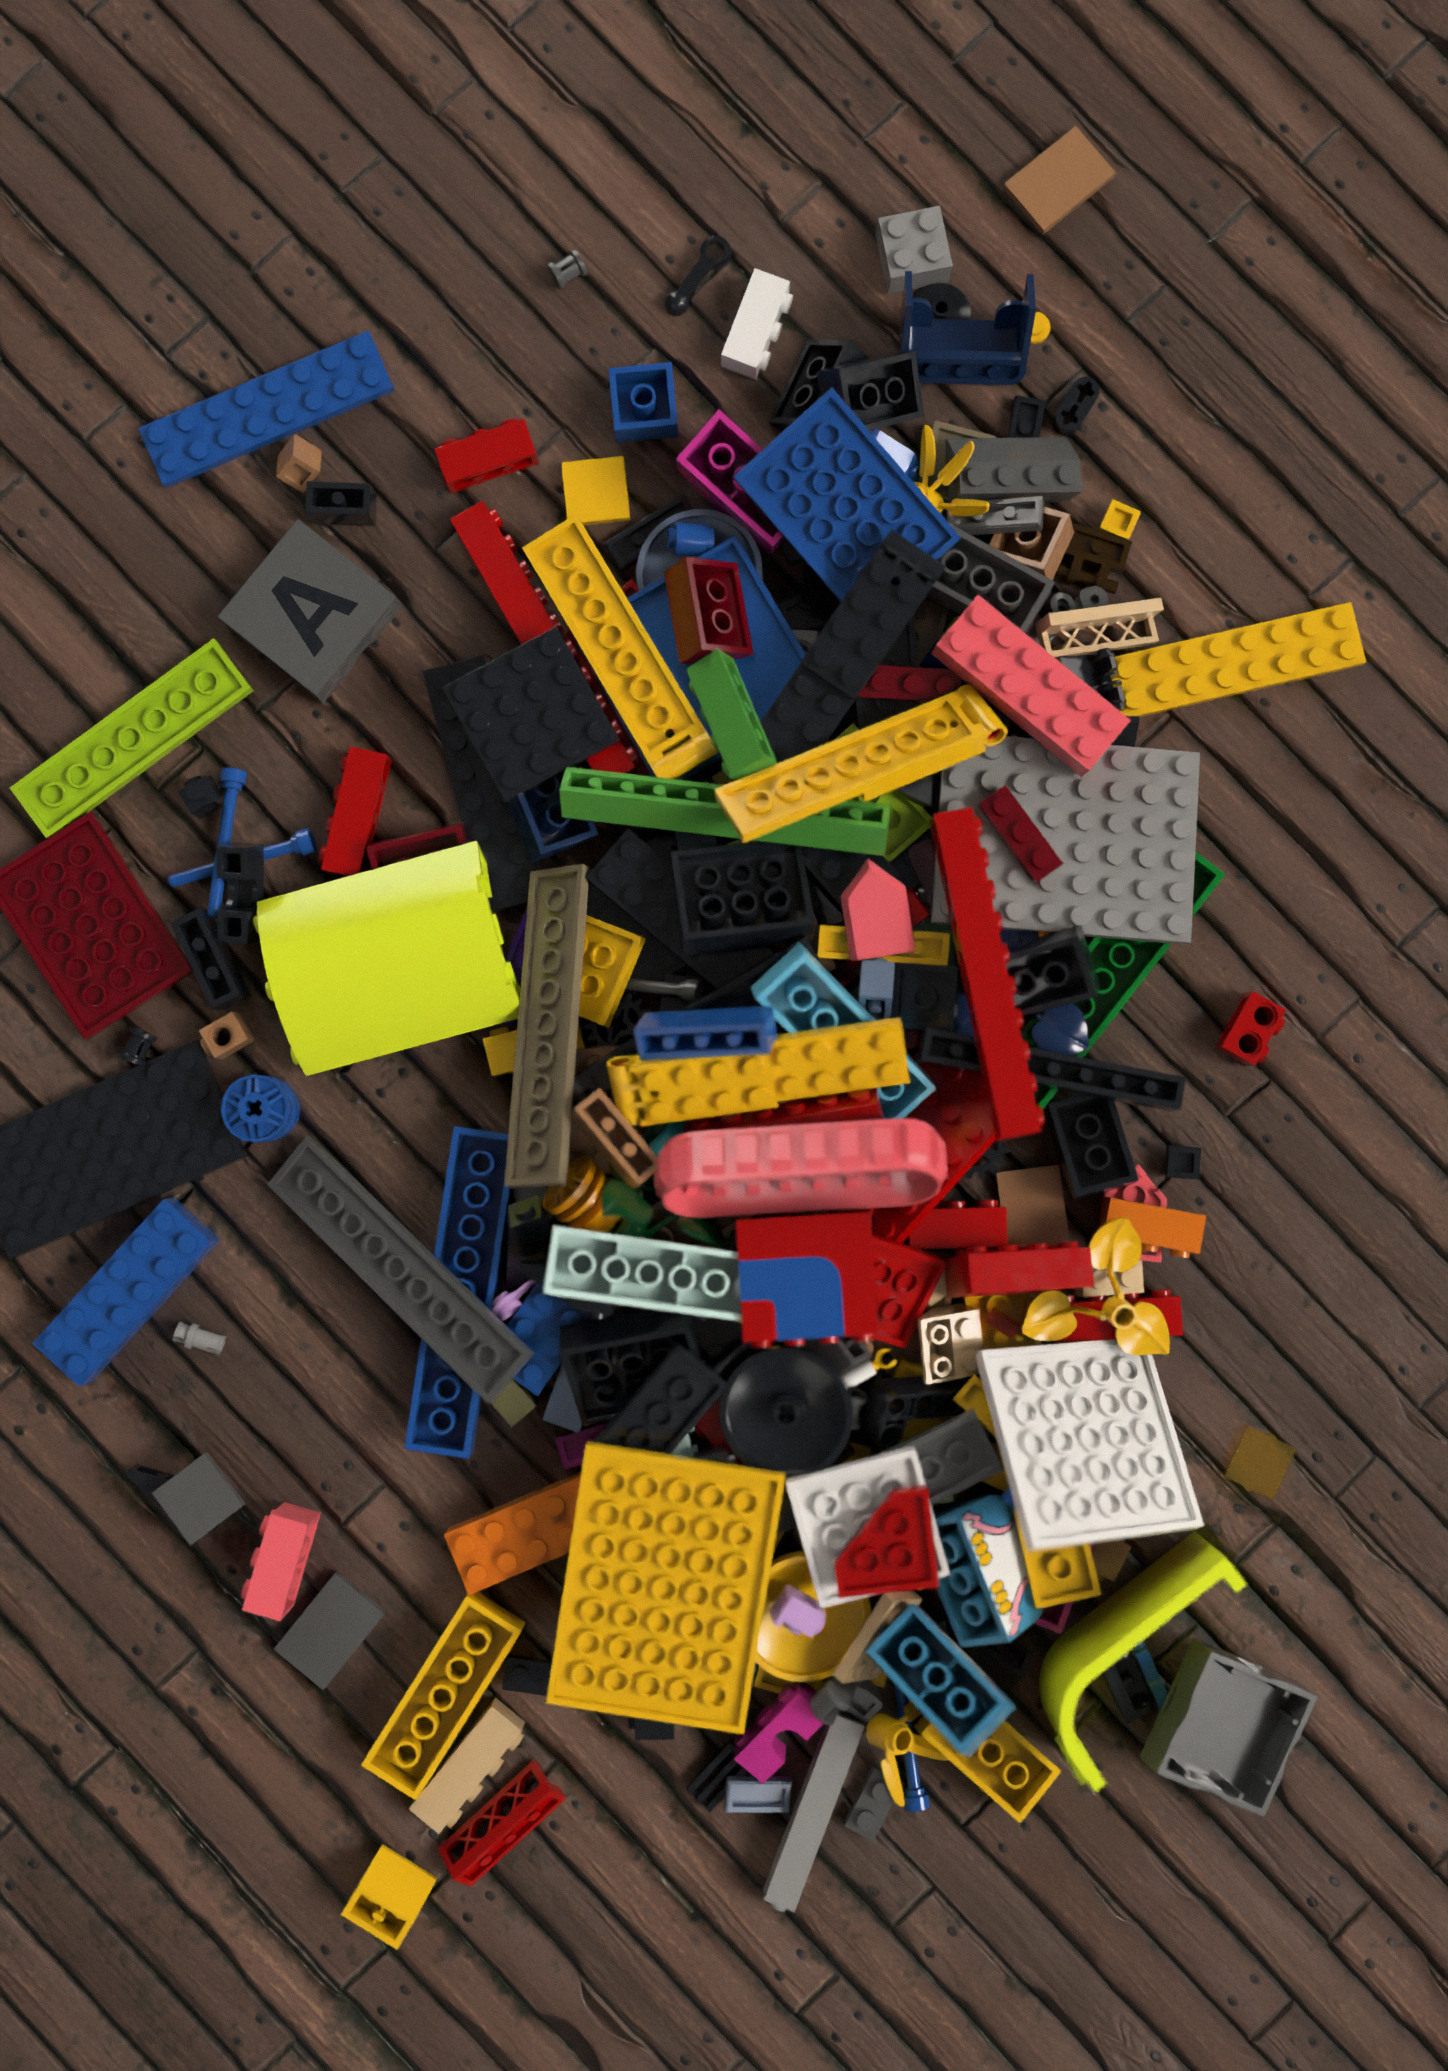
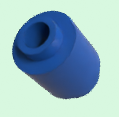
M675 522L673 529L668 528L667 548H672L673 555L699 556L714 547L713 527H706V524Z

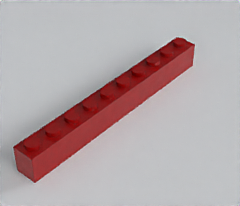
M482 500L450 518L521 645L556 626L559 632L563 630L555 613L548 615L544 605L548 601L540 587L538 586L533 589L528 579L532 578L533 575L524 560L518 563L513 553L517 552L518 549L509 534L503 536L498 528L503 523L495 508L488 510ZM568 639L565 643L573 657L576 658L578 654ZM581 667L580 670L588 684L594 683L586 667ZM600 692L597 693L595 697L603 711L609 710ZM614 719L610 724L619 738V743L587 759V762L592 770L639 775L635 766L640 762L631 746L626 749L620 741L624 734Z
M973 807L936 813L930 820V827L996 1142L1034 1135L1041 1132L1040 1125H1044V1116L1041 1106H1036L1033 1093L1037 1092V1083L1034 1073H1029L1026 1060L1030 1059V1050L1027 1041H1022L1020 1028L1023 1027V1017L1020 1008H1015L1013 995H1016V984L1012 975L1008 976L1006 963H1009V951L1006 943H1001L999 931L1003 929L1000 912H995L992 899L996 898L995 885L992 879L988 880L985 868L989 867V857L986 848H981L979 836L982 835L981 820L979 816H974Z

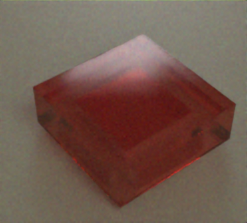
M994 1306L986 1318V1323L1009 1338H1014L1021 1326L1020 1323Z

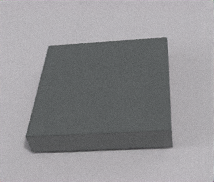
M208 1452L201 1455L152 1492L190 1546L245 1505V1502Z

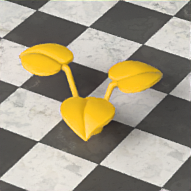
M1120 1217L1105 1223L1092 1236L1088 1246L1091 1247L1092 1266L1096 1269H1107L1108 1278L1115 1292V1296L1105 1301L1103 1311L1099 1312L1076 1305L1070 1307V1300L1065 1293L1058 1290L1042 1291L1032 1299L1021 1325L1022 1333L1032 1339L1040 1341L1061 1340L1069 1336L1076 1329L1077 1321L1073 1312H1079L1097 1317L1102 1321L1109 1320L1116 1327L1115 1336L1119 1347L1129 1354L1139 1356L1169 1354V1330L1162 1312L1148 1302H1138L1131 1306L1124 1299V1293L1121 1292L1114 1276V1270L1118 1272L1128 1271L1138 1263L1141 1257V1240L1129 1219Z

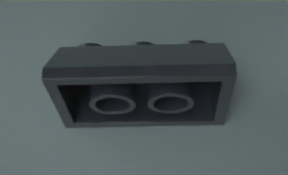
M808 339L769 423L784 431L821 398L817 371L869 359V357L851 340Z

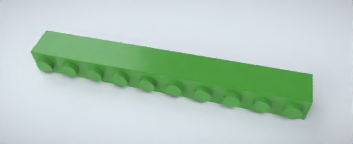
M566 767L560 787L563 818L741 839L715 799L714 789L724 785ZM846 800L752 840L885 856L891 805Z

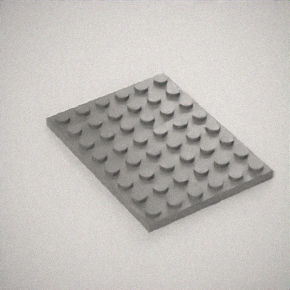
M1006 736L999 744L991 747L986 746V752L940 771L938 813L973 807L974 816L980 817L982 824V835L979 836L981 848H986L989 857V867L985 868L988 880H993L996 890V898L992 899L995 912H1000L1004 930L1053 933L1081 925L1084 935L1087 937L1185 945L1191 943L1200 752L1110 745L1090 771L1083 777H1080L1034 738ZM1004 785L1008 787L1064 863L1036 884L1033 883L977 806ZM935 851L931 924L951 925Z

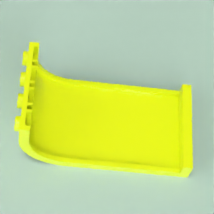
M1195 1531L1064 1632L1052 1644L1043 1660L1039 1675V1694L1043 1709L1057 1734L1054 1740L1059 1745L1060 1751L1065 1756V1760L1082 1786L1088 1782L1095 1792L1103 1787L1106 1782L1100 1776L1099 1770L1090 1758L1083 1743L1075 1734L1073 1723L1076 1703L1084 1688L1097 1675L1220 1579L1236 1593L1247 1585L1228 1559Z

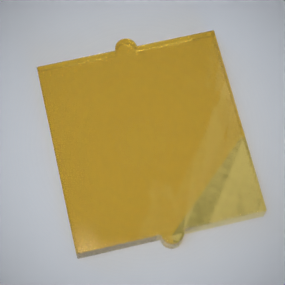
M1247 1425L1224 1477L1245 1486L1244 1488L1248 1492L1254 1490L1274 1500L1296 1448L1275 1439L1276 1436L1272 1433L1267 1435Z

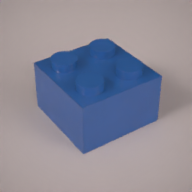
M672 362L608 368L616 443L679 437Z

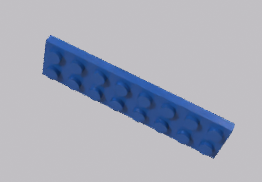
M368 330L144 425L139 430L163 486L168 488L392 393L395 389Z

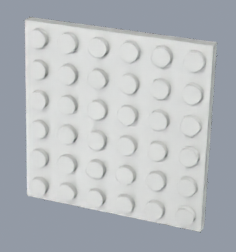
M1116 1339L981 1350L975 1355L1027 1552L1193 1530L1204 1526L1152 1354L1141 1356L1129 1354L1123 1351Z

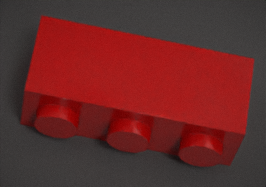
M516 418L503 421L499 427L490 430L486 428L478 429L472 432L470 437L461 440L449 439L441 443L440 447L434 448L451 494L539 464L524 418L520 420Z

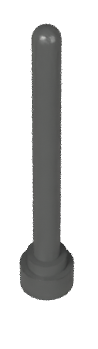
M630 978L625 990L677 996L679 1000H683L684 1004H689L703 997L704 987L702 980L689 978L686 981H681L679 984Z

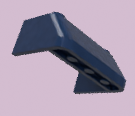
M905 271L901 307L900 352H916L920 383L1013 385L1021 381L1026 371L1036 313L1034 275L1027 274L1023 300H1009L1000 304L996 309L994 320L932 319V305L923 298H913L912 271Z

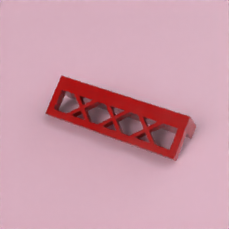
M533 1760L437 1848L454 1881L472 1887L567 1799L561 1788L549 1783L538 1762ZM534 1774L540 1785L530 1794H523L526 1781ZM507 1798H514L511 1812L506 1816H500L502 1803ZM484 1820H489L487 1834L481 1839L476 1838L478 1825ZM460 1842L466 1843L463 1856L455 1862L450 1851Z

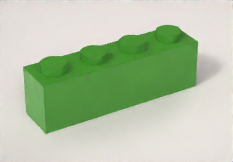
M717 648L688 667L686 670L691 680L689 682L690 690L699 699L702 707L700 709L701 717L710 726L713 734L711 735V741L714 747L721 753L724 760L722 768L727 777L731 780H738L777 764L734 659Z

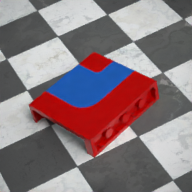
M870 1211L736 1220L743 1342H751V1347L762 1348L770 1347L771 1341L784 1340L785 1346L804 1345V1339L818 1338V1344L838 1343V1337L851 1336L852 1342H864L872 1340V1335L879 1334Z

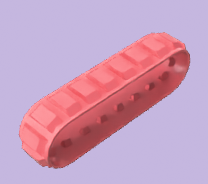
M882 1119L695 1131L675 1136L663 1145V1149L657 1156L654 1186L656 1188V1195L662 1199V1203L667 1210L688 1218H716L907 1206L927 1201L939 1193L943 1181L947 1178L945 1142L939 1137L933 1127L915 1119Z

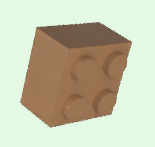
M1044 507L1043 529L1041 531L997 533L993 535L989 545L1053 580L1074 534L1070 514Z

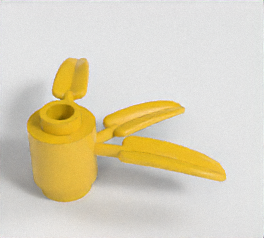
M925 424L922 429L919 468L922 483L914 482V484L940 514L943 509H949V514L957 517L978 516L987 513L990 506L987 501L955 498L951 503H944L942 496L935 491L941 484L948 486L963 470L974 451L973 441H968L939 472L938 479L928 487L929 476L935 474L936 447L933 431Z
M912 1701L904 1706L905 1714L900 1719L893 1718L885 1713H878L869 1720L866 1727L868 1742L884 1750L885 1758L880 1761L883 1778L893 1801L904 1807L905 1799L894 1755L905 1754L909 1751L935 1760H949L923 1736L913 1734L905 1723L906 1721H913L923 1713Z

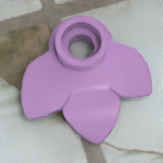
M530 1279L510 1294L508 1291L503 1292L492 1302L494 1308L491 1312L502 1321L508 1319L522 1306L519 1298L523 1294L531 1292L534 1288L533 1285L537 1282Z

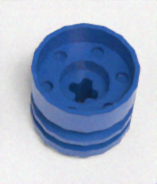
M249 1075L239 1078L229 1086L222 1098L221 1114L225 1126L232 1135L239 1139L256 1143L273 1142L283 1139L293 1131L299 1120L300 1103L297 1093L285 1081L276 1077ZM253 1103H262L260 1106L262 1114H253L255 1112V1108L252 1106Z

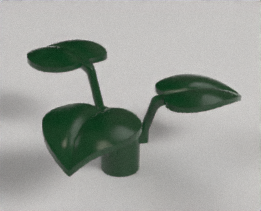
M609 1163L611 1173L619 1181H609L603 1190V1217L624 1218L614 1234L650 1239L656 1231L671 1221L677 1220V1225L685 1233L724 1250L726 1247L724 1236L713 1218H688L672 1213L649 1228L648 1224L653 1217V1211L651 1206L643 1200L642 1195L644 1189L651 1192L656 1190L654 1174L640 1184L635 1192Z

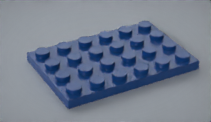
M833 388L828 390L733 476L736 483L840 603L891 529L936 560L961 539ZM893 579L891 580V584L893 586H898L899 581Z

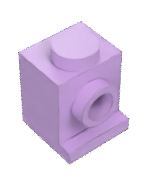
M786 1584L770 1610L774 1625L780 1628L783 1624L789 1631L800 1635L802 1632L812 1638L814 1634L817 1635L821 1631L825 1623V1613L823 1608H820L819 1601L789 1584Z

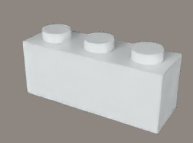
M754 268L721 353V367L753 379L757 378L760 369L766 370L771 356V352L767 351L771 341H777L782 327V323L778 321L782 312L788 313L793 299V295L789 293L790 281Z

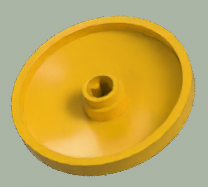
M805 1551L782 1555L771 1562L755 1662L768 1673L792 1682H812L825 1679L834 1675L871 1615L869 1598L864 1597L823 1608L825 1613L824 1626L812 1638L802 1632L800 1635L794 1634L783 1624L779 1628L774 1625L770 1610L786 1584L818 1600Z

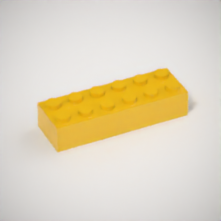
M479 1592L471 1595L467 1594L361 1766L417 1801L519 1637L525 1621Z

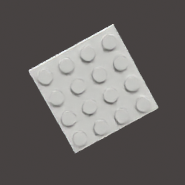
M915 1445L786 1479L787 1490L820 1608L871 1596L839 1598L834 1561L893 1488L925 1485ZM930 1503L938 1578L950 1575Z

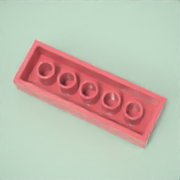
M979 595L976 596L937 643L932 652L933 656L967 684L972 685L979 694L1080 777H1083L1090 771L1131 721Z

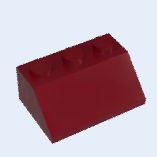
M684 557L664 572L679 664L693 665L717 648L734 660L753 655L737 563Z
M458 822L372 842L366 846L373 870L466 844L468 841L464 823Z

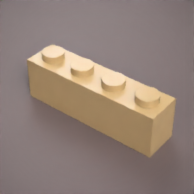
M495 1697L431 1776L417 1801L413 1799L409 1810L438 1834L446 1825L452 1828L463 1813L460 1807L466 1800L472 1802L482 1790L483 1786L480 1782L487 1774L492 1777L504 1762L501 1756L507 1749L513 1751L524 1737V1734L521 1732L525 1721Z

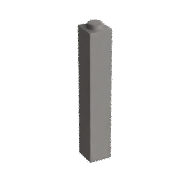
M839 1709L834 1724H825L763 1888L764 1900L775 1910L785 1911L787 1909L792 1912L796 1910L864 1730L865 1724L861 1723L849 1711Z

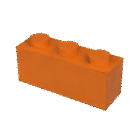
M1104 1197L1099 1228L1113 1219L1126 1217L1139 1235L1142 1250L1157 1252L1158 1246L1170 1248L1169 1255L1188 1259L1190 1252L1200 1254L1206 1215Z

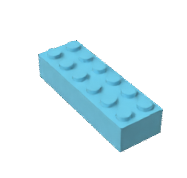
M800 942L751 986L755 999L763 1007L773 1006L774 1018L789 1033L876 1021ZM907 1052L906 1058L910 1083L877 1087L884 1119H903L937 1089L930 1076Z

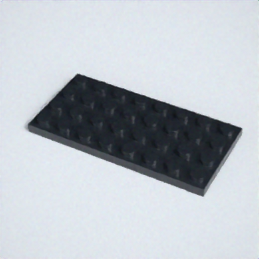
M199 1040L147 1061L144 1067L138 1065L0 1126V1238L9 1260L21 1257L248 1157L241 1139L232 1135L224 1124L221 1114L223 1095Z

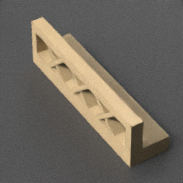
M1154 598L1048 613L1035 623L1040 646L1056 659L1062 656L1092 654L1104 648H1110V651L1156 644L1159 642L1153 617L1163 611L1164 608L1162 599ZM1144 621L1147 637L1140 638L1130 630L1134 622ZM1107 626H1112L1121 633L1117 641L1113 642L1103 635ZM1079 630H1085L1094 637L1090 645L1085 646L1075 639ZM1049 634H1056L1066 641L1062 649L1052 651L1048 637Z

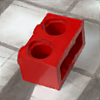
M1254 991L1244 993L1214 1048L1247 1067L1256 1066L1257 1062L1261 1064L1269 1053L1270 1047L1267 1044L1272 1035L1276 1036L1284 1026L1285 1019L1282 1017L1286 1009ZM1258 1008L1266 1013L1267 1019L1264 1025L1258 1024L1254 1018L1255 1011ZM1242 1036L1248 1037L1251 1041V1049L1248 1053L1243 1052L1239 1047V1040Z

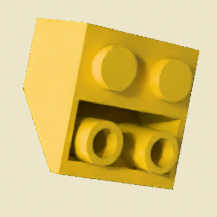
M382 1844L350 1896L341 1915L397 1950L420 1912L437 1877Z

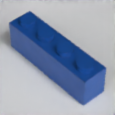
M773 1006L645 1013L634 1029L640 1060L769 1054L778 1037Z

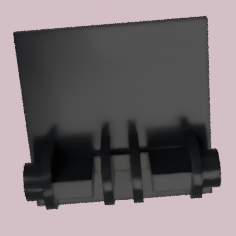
M1110 648L1098 650L1097 655L1058 657L1059 662L1119 711L1125 710L1124 704L1127 701L1124 697L1122 686H1120L1122 681H1111L1120 674L1119 671H1112L1117 666L1114 658L1115 654L1110 652Z

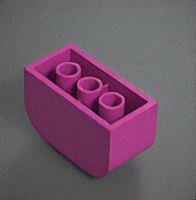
M718 410L676 458L677 469L685 480L719 512L735 519L751 534L761 549L772 554L785 538L733 479V476L763 449L722 411Z

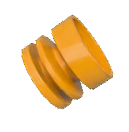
M587 1156L579 1157L567 1166L566 1185L550 1186L543 1199V1208L554 1215L561 1223L567 1222V1227L607 1233L621 1218L603 1217L602 1193L606 1184L614 1179L605 1177V1171L596 1166V1163Z

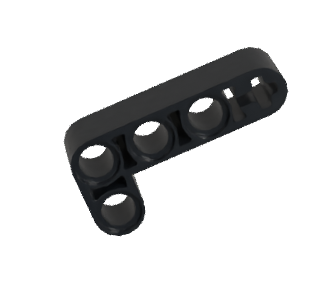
M923 1376L881 1379L874 1383L869 1391L862 1427L883 1450L894 1447L903 1439L907 1420L957 1416L966 1412L952 1399L972 1376L928 1385L924 1384Z

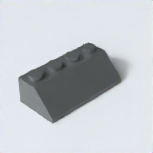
M1067 437L960 438L945 440L946 465L968 441H973L974 451L971 458L959 475L948 485L949 503L955 498L993 500L1043 496L1044 502H1067L1082 492L1080 459Z

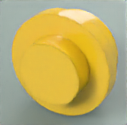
M1040 312L1035 313L1030 344L1043 342L1050 332V322Z

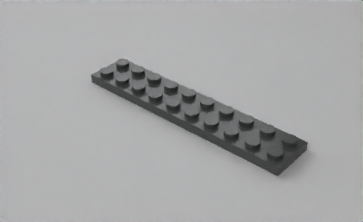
M306 1136L267 1184L488 1404L493 1403L533 1356L534 1352L313 1137Z

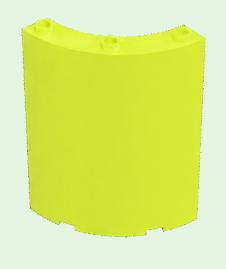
M477 841L257 902V915L253 917V923L259 934L268 982L265 983L266 993L269 1000L275 1003L281 1024L291 1046L290 1054L292 1061L295 1065H300L306 1076L518 1019L521 988L511 962L505 961L501 949V944H504L497 915H492L488 898L492 897L487 862Z

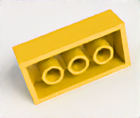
M925 1715L914 1726L928 1742L1019 1823L1022 1822L1061 1773L1057 1766L1005 1720L970 1757L961 1754Z

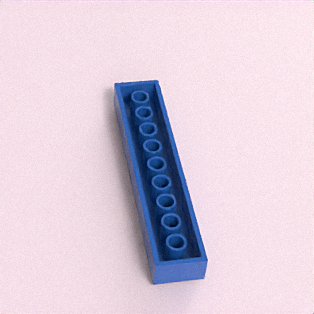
M454 1126L434 1256L492 1311L494 1308L492 1302L497 1298L501 1276L508 1205L512 1203L513 1188L504 1186L509 1134ZM422 1338L404 1449L469 1459L474 1453L482 1397Z

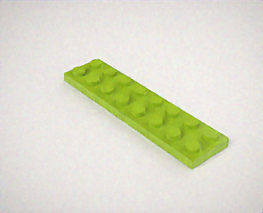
M213 638L12 785L10 790L48 839L90 812L254 690L220 644Z

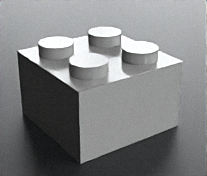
M940 206L878 218L875 235L888 294L903 291L905 271H912V289L922 288L934 283L949 282L953 264Z

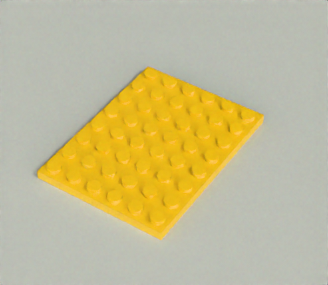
M587 1442L546 1703L744 1734L783 1495L785 1472Z

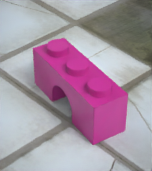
M795 1682L793 1685H786L778 1695L777 1701L771 1707H764L758 1714L756 1722L749 1729L746 1727L744 1734H738L734 1741V1744H736L734 1760L762 1784L785 1763L786 1745L777 1738L776 1735L779 1732L791 1730L797 1732L807 1741L823 1725L812 1714L810 1707L811 1698L817 1691L806 1682Z

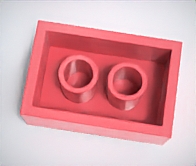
M284 1502L277 1509H273L270 1516L266 1515L264 1517L259 1535H263L261 1547L255 1548L250 1562V1567H254L251 1580L247 1579L241 1592V1599H245L243 1611L281 1621L294 1607L321 1512Z

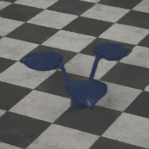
M1004 929L999 931L1001 943H1006L1008 950L1040 937L1038 932ZM964 994L959 996L957 1031L954 1033L974 1036L966 995ZM1067 1004L1045 1010L1044 1016L1038 1012L1029 1014V1016L1040 1020L1032 1029V1038L1042 1050L1074 1055L1088 1049L1089 1039L1086 1021L1082 1012L1075 1005Z

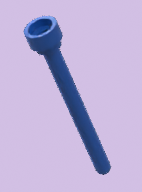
M221 769L220 783H222V789L225 790L217 846L231 842L237 794L245 786L247 772L240 769ZM217 848L207 915L211 919H217V910L221 909L225 879L217 878Z
M308 827L298 830L295 833L296 835L291 836L290 840L264 847V861L291 852L296 854L302 853L303 855L317 852L315 838L311 829ZM214 862L170 875L168 877V884L171 887H177L211 877L213 875Z
M894 1682L898 1719H900L905 1714L903 1709L909 1703V1697ZM906 1721L905 1723L913 1733L912 1721ZM908 1751L903 1754L907 1778V1787L904 1793V1810L909 1812L923 1811L930 1807L928 1792L924 1791V1786L920 1785L917 1756Z

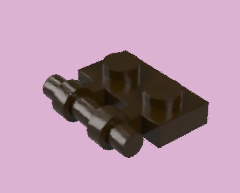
M1072 522L1074 534L1064 556L1073 560L1071 566L1060 564L1055 576L1065 578V582L1073 585L1077 582L1090 587L1098 586L1106 592L1115 594L1119 582L1107 578L1110 571L1118 574L1123 572L1132 541ZM1082 563L1099 567L1098 574L1095 575L1080 570Z

